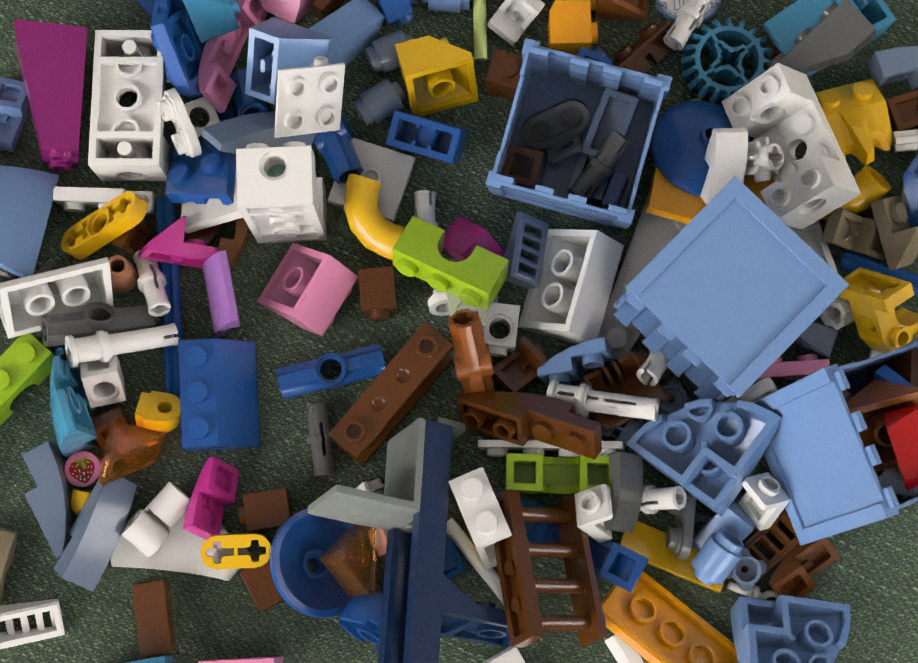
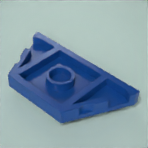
M155 0L150 25L152 30L151 38L156 50L162 54L169 82L175 86L179 95L194 100L204 97L199 91L198 85L199 65L204 49L183 1Z
M232 106L226 109L224 113L219 114L218 118L220 122L235 118L238 112ZM202 136L198 137L202 154L194 158L187 156L185 153L179 155L175 147H171L165 194L171 203L194 202L195 204H207L208 198L220 199L223 205L233 204L236 154L219 151Z

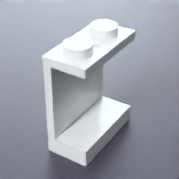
M481 467L448 482L485 570L497 566L494 543L512 536V533L484 468Z

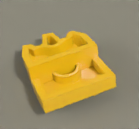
M872 78L815 92L845 159L847 154H853L867 166L875 160L874 147L883 151H890L893 135L888 108L884 97Z

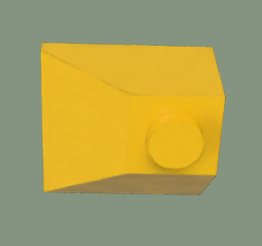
M429 35L395 44L402 79L413 114L426 116L479 101L474 61L471 52Z

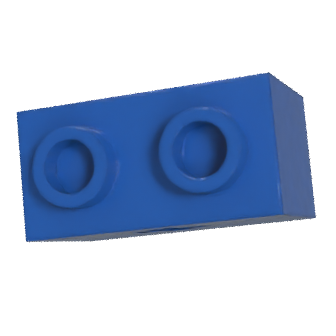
M395 110L386 145L448 163H460L469 129L410 112Z

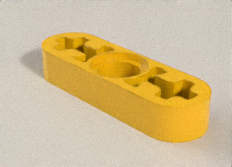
M132 191L120 194L71 226L62 238L61 249L77 260L88 257L138 225L146 215L147 202Z

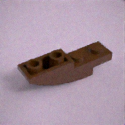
M503 391L461 394L458 398L461 423H464L467 428L520 446H524L530 438L592 459H596L602 451L601 423L575 415V403L537 394Z

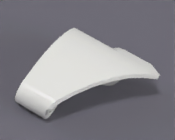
M170 481L144 510H138L125 523L110 558L112 567L183 572L218 578L223 581L231 580L239 571V569H211L204 564L200 551L205 539L183 529L190 497ZM221 526L220 534H230ZM218 541L214 542L213 548L207 549V555L213 556L214 562H221L223 555L234 554V548H222L221 542ZM238 548V554H251L246 548Z

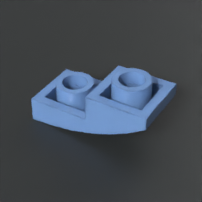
M605 337L579 343L550 358L542 367L540 366L537 369V376L547 386L552 379L559 380L560 384L571 385L572 381L581 380L580 366L586 369H594L603 366L604 362L614 361L613 348Z

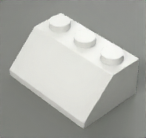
M548 229L538 288L528 290L518 327L569 343L579 344L597 339L624 245L598 230Z
M107 257L0 282V317L8 339L40 331L41 317H44V315L83 312L84 307L92 302H104L114 307L110 263Z

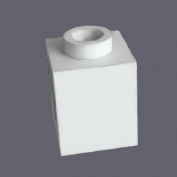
M492 302L488 311L486 310L488 324L482 326L484 341L488 343L492 357L504 358L507 357V353L515 351L520 305ZM501 323L506 325L509 329L508 336L503 339L494 338L489 332L494 324Z
M113 355L109 362L102 363L100 360L80 363L81 380L91 408L126 401L124 376L117 355Z

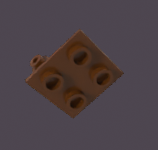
M631 351L629 354L617 359L620 368L615 361H611V373L603 365L600 367L601 372L597 369L581 376L582 380L577 382V386L585 383L591 386L592 390L659 398L660 405L671 400L659 383L656 386H650L653 377L647 385L641 383L637 378V371L646 361L641 351L637 353ZM592 412L606 432L633 419L631 417Z

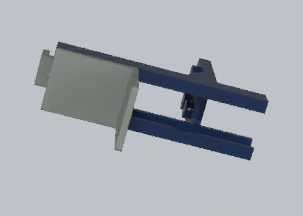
M437 417L433 421L418 418L391 438L387 445L384 495L335 485L308 505L307 513L311 515L388 531L378 663H439L440 636L502 648L511 646L505 610L496 608V604L492 602L472 601L444 576L451 441L466 432V425L464 423Z

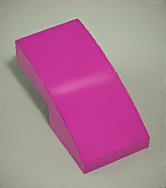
M214 456L208 458L193 489L183 529L205 540L210 536L220 534L224 506L235 502L239 469Z

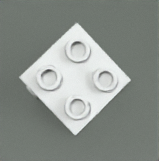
M317 56L310 66L278 69L275 138L340 130L345 63L328 64V58Z

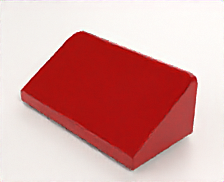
M918 404L883 413L887 432L906 490L918 486Z

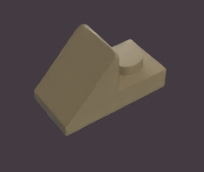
M900 195L871 202V208L889 271L913 264L918 254V226L909 229L907 223L908 212L905 205L901 202Z

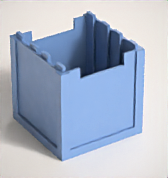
M525 38L521 52L523 63L520 70V79L501 148L498 151L493 171L489 170L485 185L493 195L626 230L633 221L635 209H632L657 116L668 94L672 77L659 73L657 76H652L546 48L540 46L539 41ZM606 87L639 99L626 137L633 144L622 155L615 167V170L625 173L629 177V182L619 207L611 204L608 207H605L603 204H601V207L587 203V198L570 193L567 196V188L578 163L580 152L553 164H550L548 161L542 186L536 184L534 188L515 182L514 178L502 175L509 144L529 147L522 136L523 124L529 116L566 99L575 98L583 101L590 113V122L587 128L581 132L583 146ZM566 145L562 147L561 151L568 149L570 146Z
M734 176L625 287L627 291L612 305L617 309L613 315L625 327L632 323L646 337L642 343L654 355L660 350L669 359L666 366L677 377L683 373L698 387L694 394L699 399L712 398L716 402H722L730 395L741 397L849 284L747 186Z
M918 339L893 351L857 363L852 362L840 367L836 363L824 367L754 402V404L769 409L782 418L764 452V456L773 478L779 482L781 488L791 499L785 508L800 545L887 519L899 514L898 509L918 501V494L915 497L909 496L905 499H900L899 494L896 493L895 495L892 486L882 489L873 466L882 463L874 444L864 447L859 432L868 429L860 410L850 413L842 391L851 388L849 382L852 383L853 388L862 390L867 386L869 369L911 349H918Z

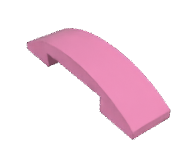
M237 0L241 13L236 14L235 17L240 29L208 40L205 44L198 72L199 91L219 113L225 112L236 87L230 75L247 39L249 28L264 22L268 14L263 9L259 0Z

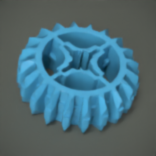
M730 17L725 20L724 26H721L717 19L712 21L710 28L704 24L700 26L699 34L692 33L688 40L690 44L684 45L682 50L685 57L681 58L680 67L686 70L682 72L681 77L682 80L691 81L687 86L688 92L698 90L699 93L696 99L703 100L707 97L710 99L709 102H721L723 107V100L766 71L764 68L768 67L771 60L764 57L768 56L770 58L772 55V48H762L767 41L766 36L756 38L757 28L753 27L749 31L745 30L744 20L740 21L738 26H733ZM726 43L733 44L737 47H730ZM707 49L710 53L709 59L712 64L704 72L700 62V54ZM748 57L753 67V75L750 80L745 78V70L742 67L745 59ZM722 81L728 84L729 86H723L717 84L716 82Z

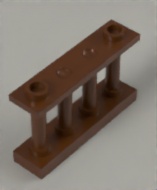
M424 322L328 434L336 441L335 444L363 467L452 363L450 353L448 352L453 347V344Z
M505 489L496 496L512 533V536L494 543L511 648H521L545 637L544 631H577L580 647L588 646L607 636L606 619L602 610L588 534L577 527L575 492L554 504V508L523 507L518 490ZM524 522L557 523L560 543L529 542ZM531 558H563L567 579L535 578ZM537 594H570L574 615H542Z

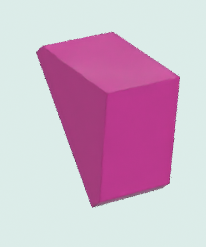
M460 216L445 231L444 250L458 262L467 259L472 254L476 245L501 257L504 256L505 252L486 229Z

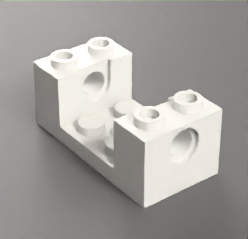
M95 30L88 166L101 181L167 180L171 146L163 136L164 120L159 112L157 102L162 100L166 83L170 82L166 76V64L162 54L153 45L151 38L152 30ZM135 92L137 94L135 104L130 107L120 105L119 101L124 93Z
M777 63L722 101L733 128H746L748 136L753 138L768 136L769 144L777 143L781 147L784 154V164L778 170L779 176L773 177L775 182L760 192L766 206L787 226L803 230L861 194L806 74ZM801 142H805L807 145L806 154L803 158L797 160L795 149Z
M291 141L284 143L283 147H269L263 143L248 144L244 149H236L237 208L257 243L327 240L325 184L323 178L317 177L315 174V155L312 146H306L303 142ZM281 164L286 167L284 173L280 176L267 175L268 170L273 165Z

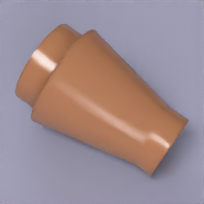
M112 256L109 259L112 292L119 294L127 293L137 285L139 278L137 268L123 256Z

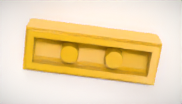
M639 521L636 522L633 532L622 534L619 544L648 558V565L716 593H721L724 582L721 585L715 583L707 585L694 575L695 569L691 562L699 551L691 550L686 560L676 558L672 550L666 549L667 533Z

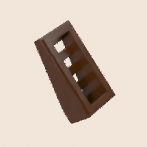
M784 508L770 528L761 531L757 529L743 544L745 548L749 549L750 554L756 560H763L766 563L767 570L761 575L760 580L799 544L786 508ZM779 521L793 533L790 539L776 525ZM768 531L782 544L779 549L765 536ZM757 541L772 555L768 560L754 546ZM747 566L741 568V571L744 573L748 570Z

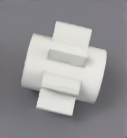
M768 136L755 138L753 142H748L745 175H754L755 183L768 181L770 177L779 176L778 170L784 164V154L781 147L777 143L769 144Z

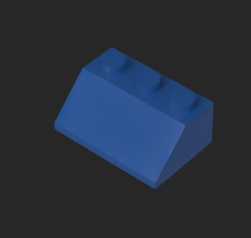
M216 338L178 341L182 448L190 453L261 448L256 343Z

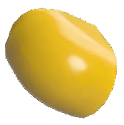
M141 392L134 414L136 427L144 428L145 433L164 434L172 431L181 422L180 399L176 395L165 392Z

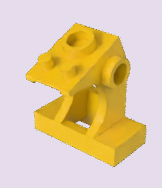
M861 267L843 278L849 286L838 297L850 302L859 337L872 350L884 354L912 341L918 333V313L903 307L895 311L897 306L914 296L911 282Z

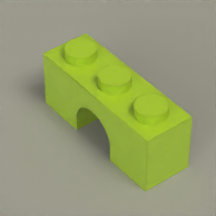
M412 216L392 248L393 266L405 276L420 278L428 282L437 291H447L460 297L465 304L471 307L479 306L488 311L507 278L509 260L476 245L472 254L467 259L459 262L449 261L441 256V252L444 249L445 230Z
M32 333L19 336L0 356V426L12 415L13 411L10 409V406L17 395L32 384L39 386L51 373L55 352L49 347H45L43 341Z
M506 454L505 489L518 490L519 494L570 495L573 492L578 493L601 484H606L610 487V491H612L609 456H597L596 459H592L583 455L563 458L543 456V454Z

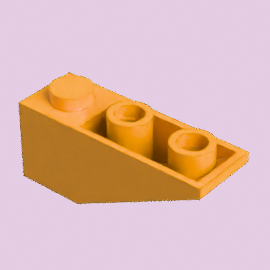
M555 0L549 11L548 48L577 55L582 46L590 50L592 43H597L598 40L597 22H591V11H596L597 0Z

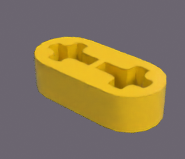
M259 533L217 534L205 540L201 546L200 555L204 564L211 569L257 568L266 564L270 559L271 544L267 537ZM251 540H258L259 546L266 548V553H261L259 560L254 561L251 554H238V548L250 547ZM218 541L221 542L222 548H234V554L223 555L221 562H214V557L207 555V549L213 548L214 542Z

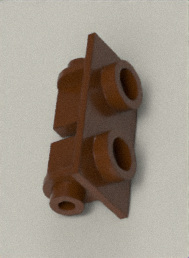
M653 21L639 31L638 35L640 38L632 46L628 43L613 55L615 61H613L612 65L645 74L652 68L645 58L646 55H649L653 62L657 63L673 50L663 41L664 36L667 34L665 29L671 23L667 21L656 24Z

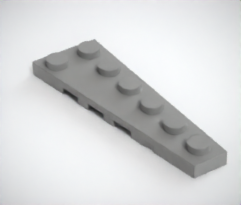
M648 197L606 307L598 338L605 337L613 348L614 361L617 363V359L629 354L641 332L632 323L625 327L613 315L617 309L612 305L627 291L625 287L687 225L686 223L645 212Z

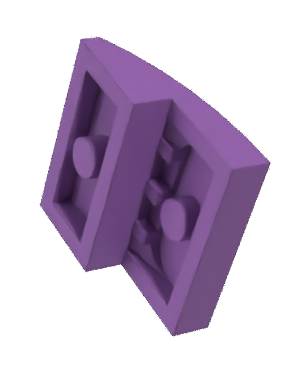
M223 250L209 257L202 267L215 338L228 336V329L241 327L226 250Z

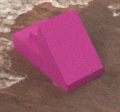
M184 215L149 241L139 251L138 258L202 269L204 262L218 252V247L207 246V242L198 239H189L184 242L186 216Z

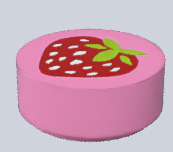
M80 451L68 458L64 472L71 484L81 488H88L94 486L103 473V465L96 455L87 451Z

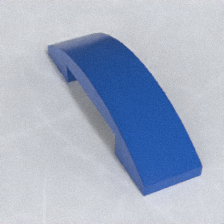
M524 496L520 498L523 507L546 508ZM524 522L528 541L535 543H560L557 523ZM588 535L595 575L632 593L649 559L616 542L613 543L608 540L599 543Z

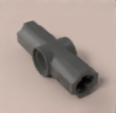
M92 302L84 307L83 312L44 315V317H41L42 340L45 347L65 345V336L70 335L74 338L95 335L96 331L100 330L107 331L108 334L155 327L154 316L148 313L147 305L114 308L108 303Z

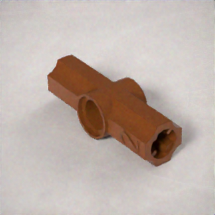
M469 308L457 310L455 314L448 317V325L454 347L452 353L458 381L462 382L463 394L495 391L492 375H494L489 345L484 341V332L479 312L471 311Z

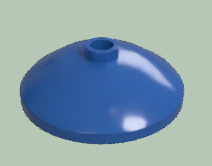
M703 100L681 102L663 113L654 127L651 137L653 160L661 174L672 185L683 192L701 196L709 170V165L704 160L710 140L706 137V134L711 136L713 129L733 128L724 107ZM748 136V142H752L750 136Z
M307 508L290 516L276 532L270 550V570L278 592L292 608L310 617L329 618L342 614L350 600L356 594L367 589L371 576V554L367 541L356 524L311 515L307 513ZM308 560H309V561L312 563V565H313V570H312V572L309 571L308 568H307V561H308Z

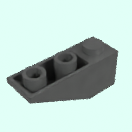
M843 0L839 5L834 2L821 14L820 19L822 21L813 30L809 27L806 28L794 40L793 43L796 46L787 55L782 52L776 56L767 68L769 69L775 64L780 63L806 74L848 61L876 35V28L848 0Z

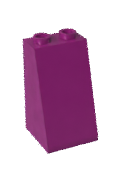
M15 19L16 51L42 164L48 165L51 170L61 172L70 171L71 168H78L88 27Z

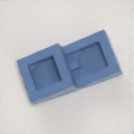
M0 77V150L14 152L25 123L29 103L24 82Z

